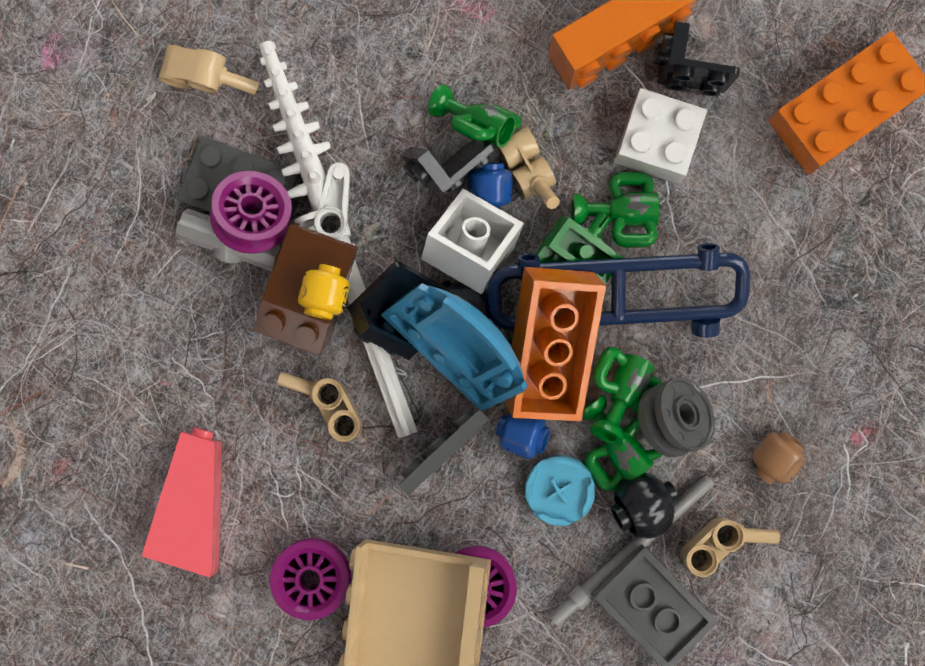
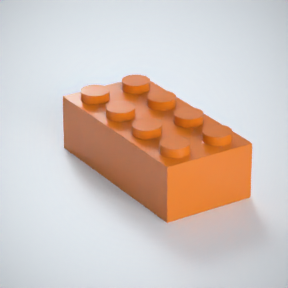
M610 0L554 33L548 57L568 90L577 85L582 89L593 83L598 78L596 74L608 68L609 71H613L627 61L626 56L636 50L638 54H641L656 44L655 39L662 36L664 32L669 33L676 21L685 22L692 15L691 10L697 0Z
M891 30L780 108L768 122L807 175H809L925 93V74Z
M524 267L512 349L520 363L527 388L524 392L504 401L512 418L582 421L606 285L594 272Z

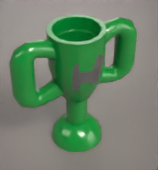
M446 84L437 86L428 103V113L430 116L442 117L448 113L455 116L451 119V127L456 132L473 140L492 141L499 148L507 145L515 129L520 128L522 124L520 116L498 105L472 104L467 106L454 100V94Z
M618 172L613 174L609 181V190L612 196L610 203H587L585 198L579 193H573L571 204L572 220L582 225L587 217H596L600 211L614 221L612 239L618 246L623 248H647L653 245L658 237L656 226L659 221V197L657 192H653L654 183L652 178L644 172ZM643 185L642 192L623 194L619 186ZM625 225L644 227L647 234H623L622 231Z
M607 347L602 351L593 370V380L598 388L611 393L613 404L606 420L601 419L590 427V432L595 437L613 445H621L623 443L624 434L619 423L626 408H631L638 416L639 399L646 391L647 386L653 387L663 384L659 378L652 376L655 368L649 361L633 354L624 355L616 347ZM615 359L618 367L612 382L606 380V376Z
M604 394L584 407L583 420H593L594 422L601 419L606 420L607 415L604 410L607 407V398ZM638 417L623 430L624 439L621 445L605 442V444L590 450L585 456L584 465L590 470L596 484L606 491L615 490L623 478L632 480L639 477L654 465L655 462L653 460L663 456L655 449L645 450L642 444L634 438L639 428H641ZM609 456L611 463L617 470L612 479L609 478L597 462L598 457Z

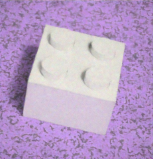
M640 88L634 98L613 163L679 184L687 175L707 109Z
M462 189L428 233L421 259L482 294L487 288L493 273L501 268L514 250L524 223L467 190Z

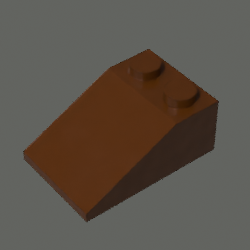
M291 223L263 294L253 331L320 355L331 340L338 315H333L332 320H326L304 314L305 308L298 303L303 276L308 270H318L319 264H326L341 269L340 276L349 280L358 246Z

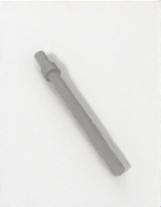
M704 475L674 502L675 513L673 522L715 485L707 475ZM635 537L581 587L577 585L568 593L569 598L549 615L551 620L557 626H560L578 608L583 610L592 601L590 599L592 597L591 594L641 544L646 548L656 538L645 539Z

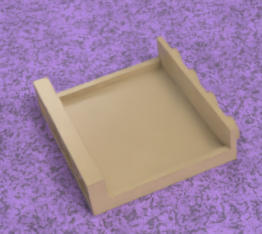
M370 539L363 541L356 546V549L352 550L349 568L353 570L352 584H349L346 592V605H349L350 609L349 618L345 620L342 629V640H346L345 653L341 655L338 666H479L491 559Z

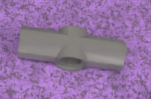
M186 209L182 212L176 228L178 239L212 250L214 257L220 261L227 263L244 261L270 271L274 268L283 243L281 241L274 248L262 253L248 254L235 251L224 245L216 237L211 227L210 216L191 209Z

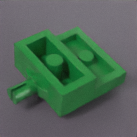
M600 211L589 228H584L571 218L561 215L535 252L540 257V263L624 258L607 246L599 237L608 223L611 222V219ZM611 273L596 274L604 284L611 277Z

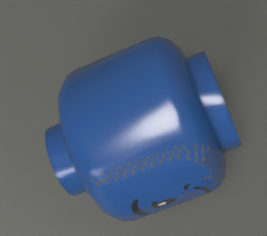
M488 162L477 170L472 169L469 171L468 192L501 210V206L512 202L513 174L510 170L504 168V163Z
M510 413L507 417L501 416L496 428V435L500 436L501 448L505 452L525 459H531L537 453L543 454L551 432L550 427L546 426L545 419L512 418Z

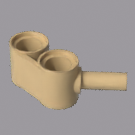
M167 45L158 78L161 82L173 87L189 89V86L208 93H217L218 88L224 84L255 95L259 84L257 81L228 72L227 67H225L226 58L221 54L206 49L195 50L177 45Z
M527 126L514 132L507 145L503 148H496L503 163L512 172L518 191L524 200L538 195L549 209L556 208L560 200L550 188L556 184V180L543 156L538 158L537 155L540 154V150L534 136Z
M285 372L280 373L277 385L310 395L309 399L313 400L319 408L328 426L329 433L334 439L347 442L354 440L360 435L363 426L362 420L345 386L341 382L331 378L315 379L313 382ZM332 384L338 389L339 394L337 400L333 404L328 405L322 400L321 391L326 385ZM345 415L351 417L355 424L353 432L348 436L340 434L336 427L338 419Z
M714 518L684 545L680 553L681 563L684 568L694 575L707 577L715 572L718 563L730 552L740 549L744 543L779 544L780 532L775 529L744 528V525L728 518ZM729 525L732 529V537L727 543L721 544L717 537L718 531L721 527ZM698 550H704L707 555L705 564L701 567H693L691 562L692 555Z

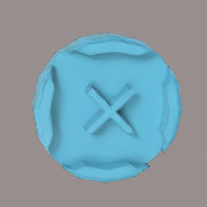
M552 455L541 459L531 469L525 482V498L538 519L550 525L567 526L580 520L589 512L595 499V482L590 470L580 460L569 455Z

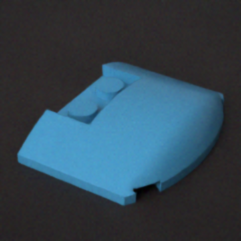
M421 283L381 314L386 321L481 411L522 393L527 388L520 363L507 339L481 311L462 298L445 290Z

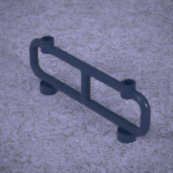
M713 243L698 245L697 254L540 263L539 255L527 253L518 256V264L503 266L493 273L487 286V301L491 320L504 330L514 331L516 317L507 316L503 313L501 287L509 279L522 280L524 267L594 272L595 274L611 273V311L601 312L599 326L692 321L691 333L693 335L710 338L720 333V319L733 317L746 306L750 291V270L744 258L735 253L720 252L719 245ZM719 267H731L735 270V295L728 304L626 310V272L692 268L714 271Z

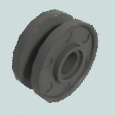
M673 378L664 384L655 385L643 393L638 410L640 427L647 442L659 454L668 458L680 457L688 452L701 450L710 443L715 427L712 405L705 392L695 382L687 378Z

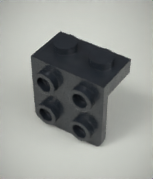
M676 21L669 33L664 32L662 42L658 43L654 64L659 65L657 83L666 84L665 87L674 91H683L686 88L698 89L700 94L706 96H719L720 93L726 92L739 77L740 68L685 59L690 23Z
M471 140L441 166L427 149L409 147L400 156L406 162L403 169L414 182L419 180L425 188L442 193L447 191L449 193L463 184L465 181L463 176L472 168L477 170L487 164L492 158L490 153L495 150L496 146L492 141Z
M401 262L392 263L348 306L355 324L354 331L356 335L365 343L371 342L382 347L390 355L396 354L410 360L418 350L386 321L381 314L421 283L442 289L441 285Z

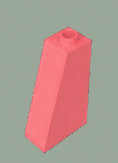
M193 427L192 432L180 433L141 556L211 577L217 573L219 568L222 441L212 439L214 433L211 431Z

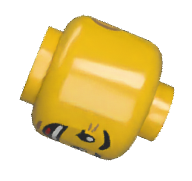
M319 264L318 270H308L305 272L298 296L299 305L305 308L304 314L332 320L333 315H339L344 311L350 283L346 278L340 276L341 269L326 264Z

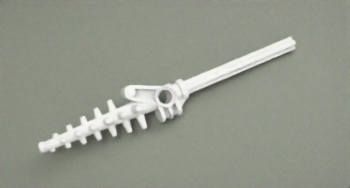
M272 41L262 42L259 44L263 56L260 58L262 65L266 66L269 78L264 83L266 88L273 87L276 97L275 100L268 104L271 110L279 108L283 118L282 121L274 124L273 128L275 132L286 130L290 140L277 147L279 154L294 152L296 159L295 163L282 169L283 176L300 173L303 180L302 184L287 192L290 198L307 195L313 211L296 218L294 224L351 244L349 239L351 232L348 226L349 169L343 163H334L330 166L326 176L318 155L330 149V143L328 141L313 144L309 134L320 128L317 121L305 124L301 112L309 109L308 103H296L292 91L298 89L297 83H288L284 73L287 66L285 62L279 61L275 51V43ZM328 216H336L341 221V226L335 233H327L322 230V221ZM354 260L348 280L350 283L347 296L349 305L366 290L356 260ZM363 342L398 439L417 432L390 354L380 346L371 342Z

